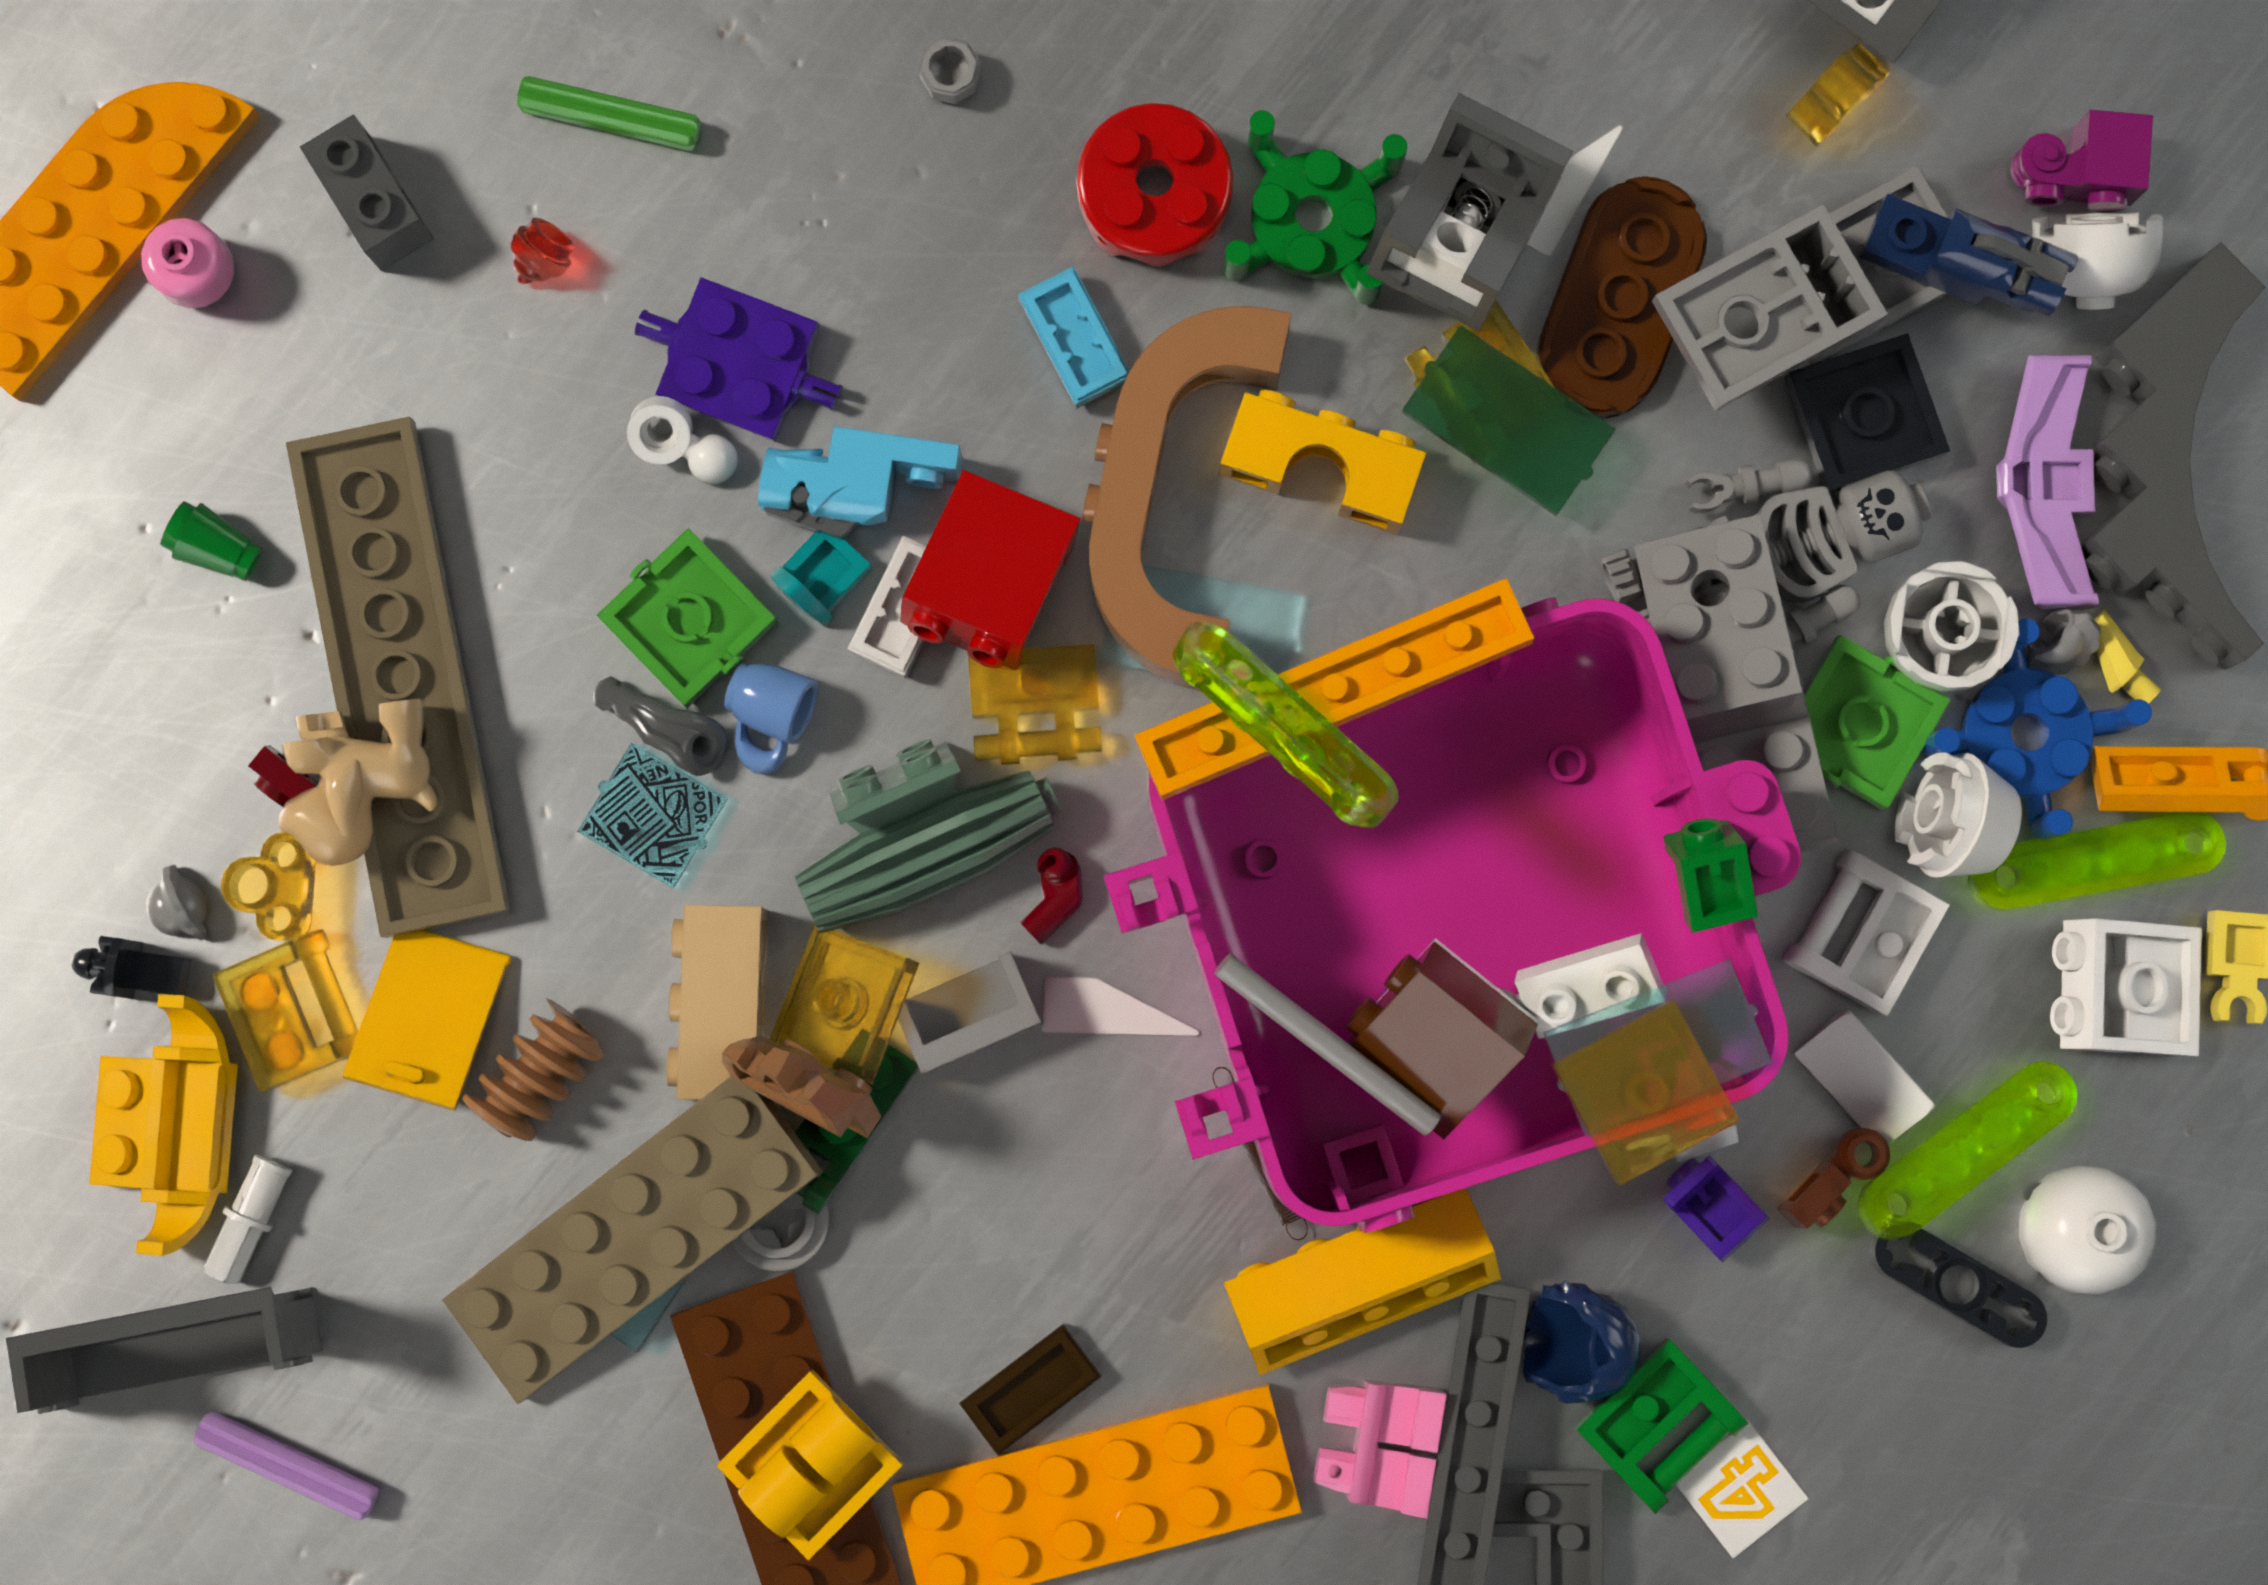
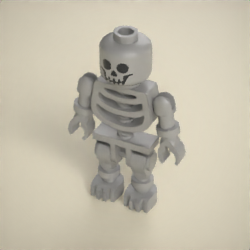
M1788 460L1777 462L1775 467L1754 471L1752 465L1738 467V474L1733 475L1699 472L1688 478L1684 485L1690 488L1695 483H1705L1710 486L1711 490H1721L1715 492L1712 500L1708 503L1694 502L1689 511L1700 514L1716 510L1721 504L1736 499H1742L1744 504L1758 502L1759 495L1780 492V494L1771 497L1757 512L1762 517L1779 593L1792 602H1808L1819 596L1821 599L1804 610L1800 606H1796L1786 612V623L1793 646L1799 641L1807 645L1817 639L1816 632L1832 622L1837 624L1857 611L1860 605L1858 592L1849 585H1841V583L1850 579L1858 571L1853 553L1861 560L1871 563L1913 549L1920 544L1923 537V521L1931 518V509L1927 496L1919 483L1909 486L1908 482L1898 472L1884 471L1845 485L1839 492L1837 505L1834 506L1826 487L1819 486L1805 489L1812 479L1810 466L1801 460ZM1799 506H1803L1805 532L1800 530L1798 533L1796 509ZM1781 510L1780 541L1775 539L1772 543L1769 541L1768 534L1769 520L1773 512ZM1727 516L1715 519L1710 526L1729 522ZM1628 549L1601 558L1603 573L1615 601L1623 604L1643 596L1644 591L1641 586L1642 581L1637 558L1632 560ZM1812 553L1828 575L1822 574L1810 562L1808 557H1811ZM1792 564L1797 575L1809 586H1801L1790 580L1781 570V565ZM1713 579L1705 580L1700 584L1701 591L1694 593V600L1703 606L1718 605L1726 599L1730 587L1725 582L1714 585ZM1648 608L1638 611L1651 625Z

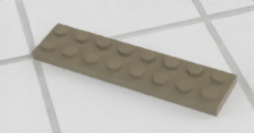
M409 416L286 442L337 711H342L349 737L379 743H391L386 729L379 721L378 704L419 698L423 704L424 725L421 746L429 758V785L437 796L438 805L434 811L429 812L413 799L375 797L372 800L371 812L374 832L370 847L365 851L364 855L380 937L389 938L511 912L416 423Z

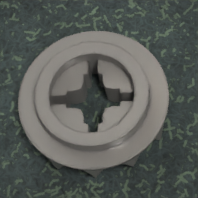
M797 1193L782 1203L783 1209H794V1211L804 1209L805 1212L804 1216L797 1217L796 1221L787 1225L788 1235L785 1236L787 1247H783L782 1239L778 1238L774 1228L764 1229L763 1226L754 1229L751 1227L731 1243L744 1260L758 1268L769 1271H785L796 1268L814 1257L822 1246L829 1232V1205L827 1204L822 1212L817 1215L801 1205L804 1198Z

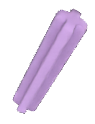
M217 1412L206 1414L196 1430L194 1436L196 1446L356 1520L367 1518L377 1501L379 1494L377 1486Z

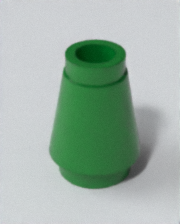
M183 501L175 510L160 542L162 547L172 551V559L231 577L235 576L243 581L248 580L263 551L262 547L252 543V540L203 503L195 507L186 501Z

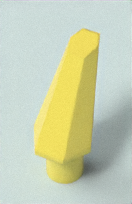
M2103 609L2096 615L2094 621L2100 626L2099 649L2096 652L2108 689L2113 693L2122 688L2134 700H2144L2149 704L2159 694L2161 688L2139 669L2145 659L2134 648L2107 611Z

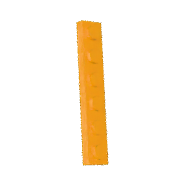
M1507 578L1137 733L1134 735L1135 741L1162 801L1529 646L1533 643L1534 636Z

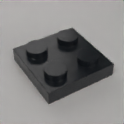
M1908 333L1790 371L1784 377L1822 486L1828 489L1829 494L1840 491L1845 485L1884 471L1898 472L1943 457L1950 452Z

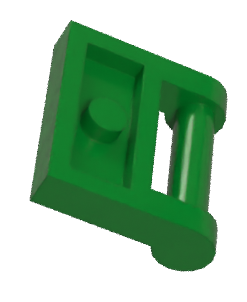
M1665 1338L1635 1367L1634 1374L1623 1389L1603 1398L1573 1428L1617 1473L1641 1501L1656 1514L1669 1502V1499L1665 1496L1729 1433L1735 1438L1749 1423L1670 1339ZM1701 1402L1711 1415L1646 1476L1636 1464Z

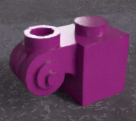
M2090 109L2073 127L2071 154L2066 153V147L2062 140L2055 135L2042 133L2029 138L2012 158L2010 165L2011 177L2014 183L2025 192V203L2032 206L2052 207L2061 205L2064 202V197H2068V201L2088 202V209L2106 213L2123 211L2127 206H2131L2149 188L2153 115Z

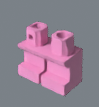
M1364 1379L1363 1387L1355 1385L1328 1386L1324 1408V1422L1357 1428L1353 1452L1319 1446L1314 1471V1482L1332 1490L1346 1493L1351 1503L1374 1505L1397 1510L1402 1514L1427 1519L1436 1458L1431 1453L1380 1445L1378 1442L1409 1446L1411 1449L1438 1453L1447 1394L1439 1388Z

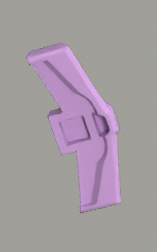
M2028 355L2005 458L1996 465L1997 499L2009 512L2034 605L2042 610H2057L2060 608L2089 610L2099 605L2098 595L2093 591L2073 516H2089L2095 512L2093 449H2070L2088 367L2092 362V355Z

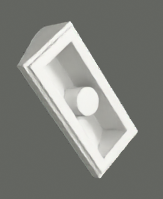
M1849 1010L1839 1011L1793 1053L1859 1128H1869L1877 1131L1885 1138L1888 1144L1936 1107L1930 1098Z

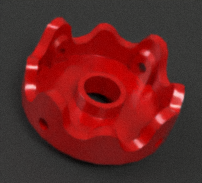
M1148 103L1131 106L1112 115L1097 127L1084 145L1077 167L1076 190L1078 205L1092 238L1101 250L1108 255H1124L1153 267L1166 266L1189 255L1206 251L1217 240L1232 201L1234 176L1230 156L1222 139L1206 121L1183 108L1171 104ZM1157 166L1167 170L1173 179L1171 188L1160 196H1150L1142 192L1136 180L1144 169Z

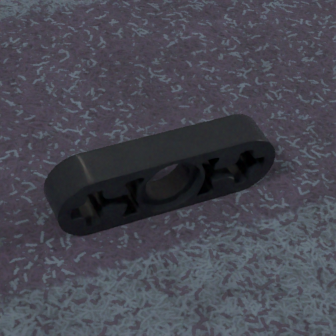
M1890 1222L1879 1227L1872 1235L1868 1249L1869 1258L1873 1267L1881 1275L2002 1345L2023 1348L2034 1344L2044 1334L2047 1326V1312L2044 1304L2035 1294L1919 1226L1905 1222ZM1906 1235L1910 1236L1912 1239L1909 1242L1908 1248L1926 1260L1933 1259L1934 1249L1941 1253V1256L1928 1268L1924 1287L1917 1283V1280L1925 1273L1924 1270L1904 1262H1900L1895 1268L1890 1265L1893 1260V1254L1886 1249L1887 1242L1890 1239L1902 1241ZM1956 1265L1967 1268L1974 1278L1973 1293L1967 1300L1961 1303H1952L1947 1300L1940 1287L1944 1272ZM1992 1282L1997 1285V1289L1989 1296ZM1988 1297L2000 1304L2016 1307L2021 1301L2024 1303L2021 1314L2029 1321L2024 1330L2012 1328L2007 1334L2004 1332L2007 1321L2001 1315L1990 1309L1982 1308L1979 1320L1974 1316V1313L1985 1304Z

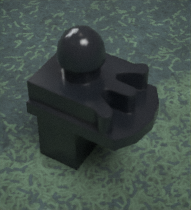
M107 936L99 937L98 944L101 952H98L96 948H84L76 952L71 959L72 969L78 976L88 980L96 977L95 981L91 984L90 993L134 999L135 990L186 996L192 959L142 952L144 942Z

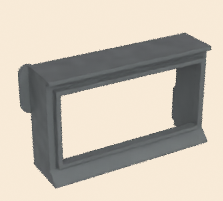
M267 1287L6 1338L17 1413L37 1409L38 1414L80 1405L79 1398L264 1362L273 1364L274 1370L299 1366L313 1362L312 1355L310 1354L323 1351L312 1287L275 1295L272 1288Z

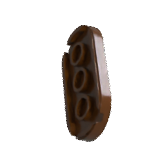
M1641 176L1616 184L1611 189L1608 188L1598 195L1582 222L1536 348L1537 371L1545 390L1556 403L1576 415L1592 419H1604L1622 415L1638 406L1648 396L1661 374L1673 342V337L1652 300L1658 293L1699 272L1707 247V233L1704 221L1701 222L1700 214L1695 209L1696 204L1683 189L1667 180Z

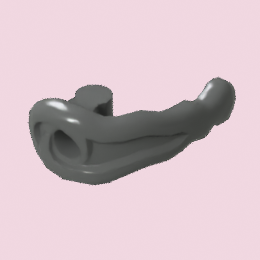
M612 676L601 680L596 685L593 692V702L596 707L602 711L614 709L616 716L632 726L645 744L667 754L681 769L695 776H703L713 772L723 761L729 742L725 728L716 720L699 712L666 707L654 698L638 695L631 687L622 686L621 682Z

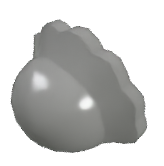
M2060 608L2051 612L2038 624L2040 634L2038 639L2030 644V650L2027 655L2028 668L2052 674H2066L2072 668L2085 665L2090 659V654L2099 649L2100 626L2087 613L2078 614L2067 608Z
M175 864L163 868L161 882L152 889L147 899V913L150 921L160 932L166 935L182 936L189 934L199 940H203L208 936L203 924L207 916L208 906L202 889L193 880L181 877Z

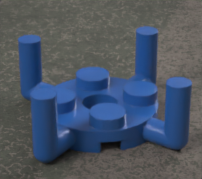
M2024 618L2018 621L2019 636L2012 657L2002 667L2003 674L1989 681L1974 696L1961 719L1960 731L1944 727L1930 734L1921 754L1925 758L1936 753H1948L1954 756L1961 753H1969L1976 756L2012 785L2020 798H2024L2032 836L2038 840H2047L2066 834L2072 828L2073 819L2069 812L2064 809L2053 810L2050 793L2064 787L2086 769L2092 749L2093 737L2123 733L2146 724L2151 719L2152 709L2146 701L2138 699L2117 708L2089 712L2085 701L2071 680L2049 672L2028 669L2025 647L2038 639L2040 629L2034 620ZM2017 717H2029L2040 726L2042 740L2036 750H2022L2013 742L2011 726Z

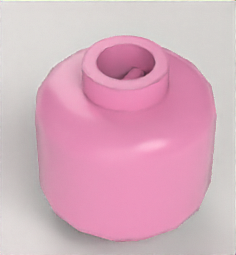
M189 218L170 219L158 225L146 238L141 252L142 270L149 284L173 304L182 307H206L218 301L230 288L234 276L233 256L227 244L204 223Z

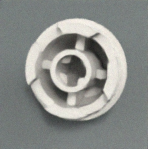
M1936 753L1929 756L1920 764L1928 772L1922 778L1915 794L1903 791L1900 798L1895 821L1896 842L1908 846L1910 858L1907 862L1919 866L1930 877L1939 878L1992 872L2006 860L2019 833L2022 807L2018 792L2012 785L1972 754L1961 753L1954 756L1948 753Z

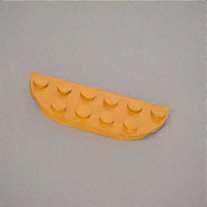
M167 82L131 90L114 98L89 116L0 220V386L18 401L23 399L141 259V252L149 234L158 225L174 219L259 119L261 115L252 106L226 91L197 83Z

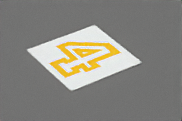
M1747 1421L1749 1424L1735 1438L1729 1435L1676 1485L1732 1558H1735L1809 1499L1749 1421Z

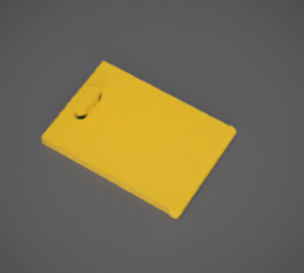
M425 930L394 936L343 1072V1078L456 1111L504 973L511 963V956ZM424 1076V1080L421 1083L415 1084V1082H420Z

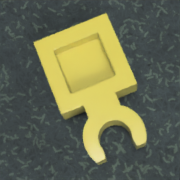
M2221 910L2207 912L2204 975L2223 977L2222 988L2214 994L2210 1004V1013L2213 1021H2229L2230 1004L2237 997L2242 999L2247 1006L2246 1024H2263L2267 1015V1003L2263 994L2257 989L2258 980L2268 981V914Z

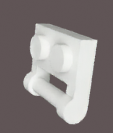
M1844 849L1835 865L1840 871L1799 944L1792 942L1782 960L1794 969L1819 980L1879 1016L1886 1017L1889 1015L1950 905L1862 854L1850 849ZM1861 884H1867L1879 892L1839 963L1836 965L1821 955Z

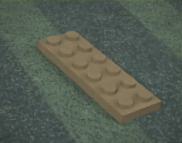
M730 1076L448 1294L442 1301L514 1401L519 1404L823 1173V1170L773 1102L760 1093L735 1081Z

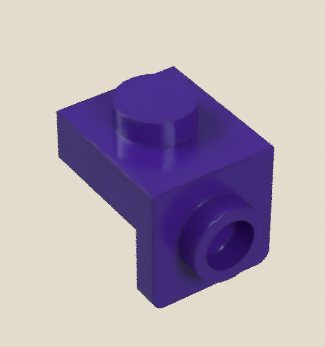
M1710 1155L1701 1163L1695 1158L1689 1159L1666 1182L1671 1191L1662 1200L1722 1263L1770 1219Z

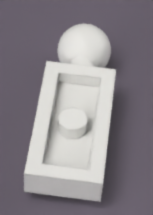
M1642 933L1518 970L1514 983L1519 994L1515 995L1508 989L1499 988L1539 1020L1536 1028L1539 1039L1663 1003L1666 994V988Z

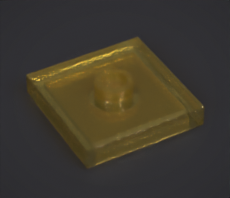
M814 925L769 1040L782 1046L785 1040L795 1042L812 1053L823 1066L835 1071L839 1069L847 1070L872 1085L920 963L833 930L820 934L818 928Z
M1674 1000L1660 1005L1551 1064L1618 1186L1740 1121Z

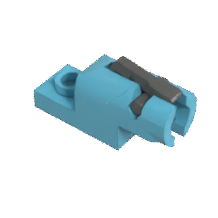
M834 426L829 457L822 456L823 449H767L759 483L758 504L762 506L761 510L765 511L770 517L843 539L856 525L869 526L889 521L897 474L906 475L905 481L908 484L923 488L940 489L943 487L944 481L957 483L963 461L960 445Z

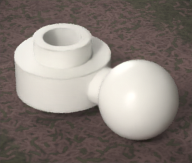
M655 396L643 400L633 410L627 427V439L633 452L644 461L652 464H668L683 457L688 460V466L692 474L706 484H720L727 481L733 476L738 466L736 448L727 438L716 434H708L699 438L692 434L693 424L690 414L678 401L669 397ZM658 418L665 419L671 424L672 431L666 434L657 433L652 429L650 422Z

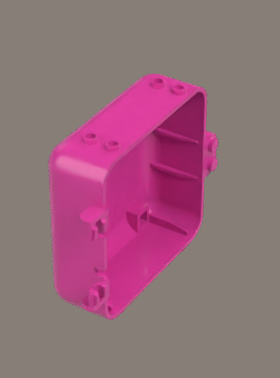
M1556 597L1529 604L1521 608L1534 636L1533 643L1529 646L1161 801L1149 774V809L1164 857L1106 874L1104 879L1122 934L1183 915L1235 1082L1175 1101L1193 1160L1254 1141L1267 1182L1272 1192L1284 1206L1313 1223L1327 1226H1343L1357 1223L1359 1230L1367 1233L1414 1218L1413 1204L1668 1123H1670L1672 1131L1681 1129L1688 1131L1734 1116L1731 1103L1755 1095L1774 1079L1786 1056L1788 1026L1753 918L1692 933L1684 919L1675 862L1665 850L1663 837L1667 834L1681 831L1683 825L1697 819L1712 818L1719 821H1728L1746 842L1755 896L1782 888L1794 879L1801 864L1800 847L1778 782L1774 774L1766 766L1752 760H1739L1703 771L1660 640L1650 623L1631 607L1617 601L1595 598L1577 601L1559 607ZM1153 878L1159 898L1135 905L1129 885ZM1642 933L1666 988V994L1663 1003L1539 1039L1535 1031L1525 1057L1445 1139H1442L1434 1131H1431L1426 1136L1422 1135L1216 977L1214 973L1222 960L1231 953L1345 1042H1348L1352 1035L1345 1028V1025L1359 1005L1369 996L1377 1002L1386 987L1384 985L1385 980L1402 958L1409 953L1417 959L1435 938L1496 987L1508 989L1516 995L1519 992L1514 981L1518 970ZM1226 1110L1233 1132L1209 1140L1203 1117Z

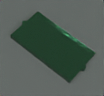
M1461 325L1437 360L1426 363L1424 367L1426 376L1401 411L1408 418L1554 516L1558 515L1580 481L1591 478L1593 475L1591 465L1616 430Z

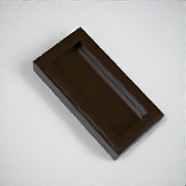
M1061 1324L961 1400L959 1404L998 1456L1101 1378L1102 1375L1066 1326Z

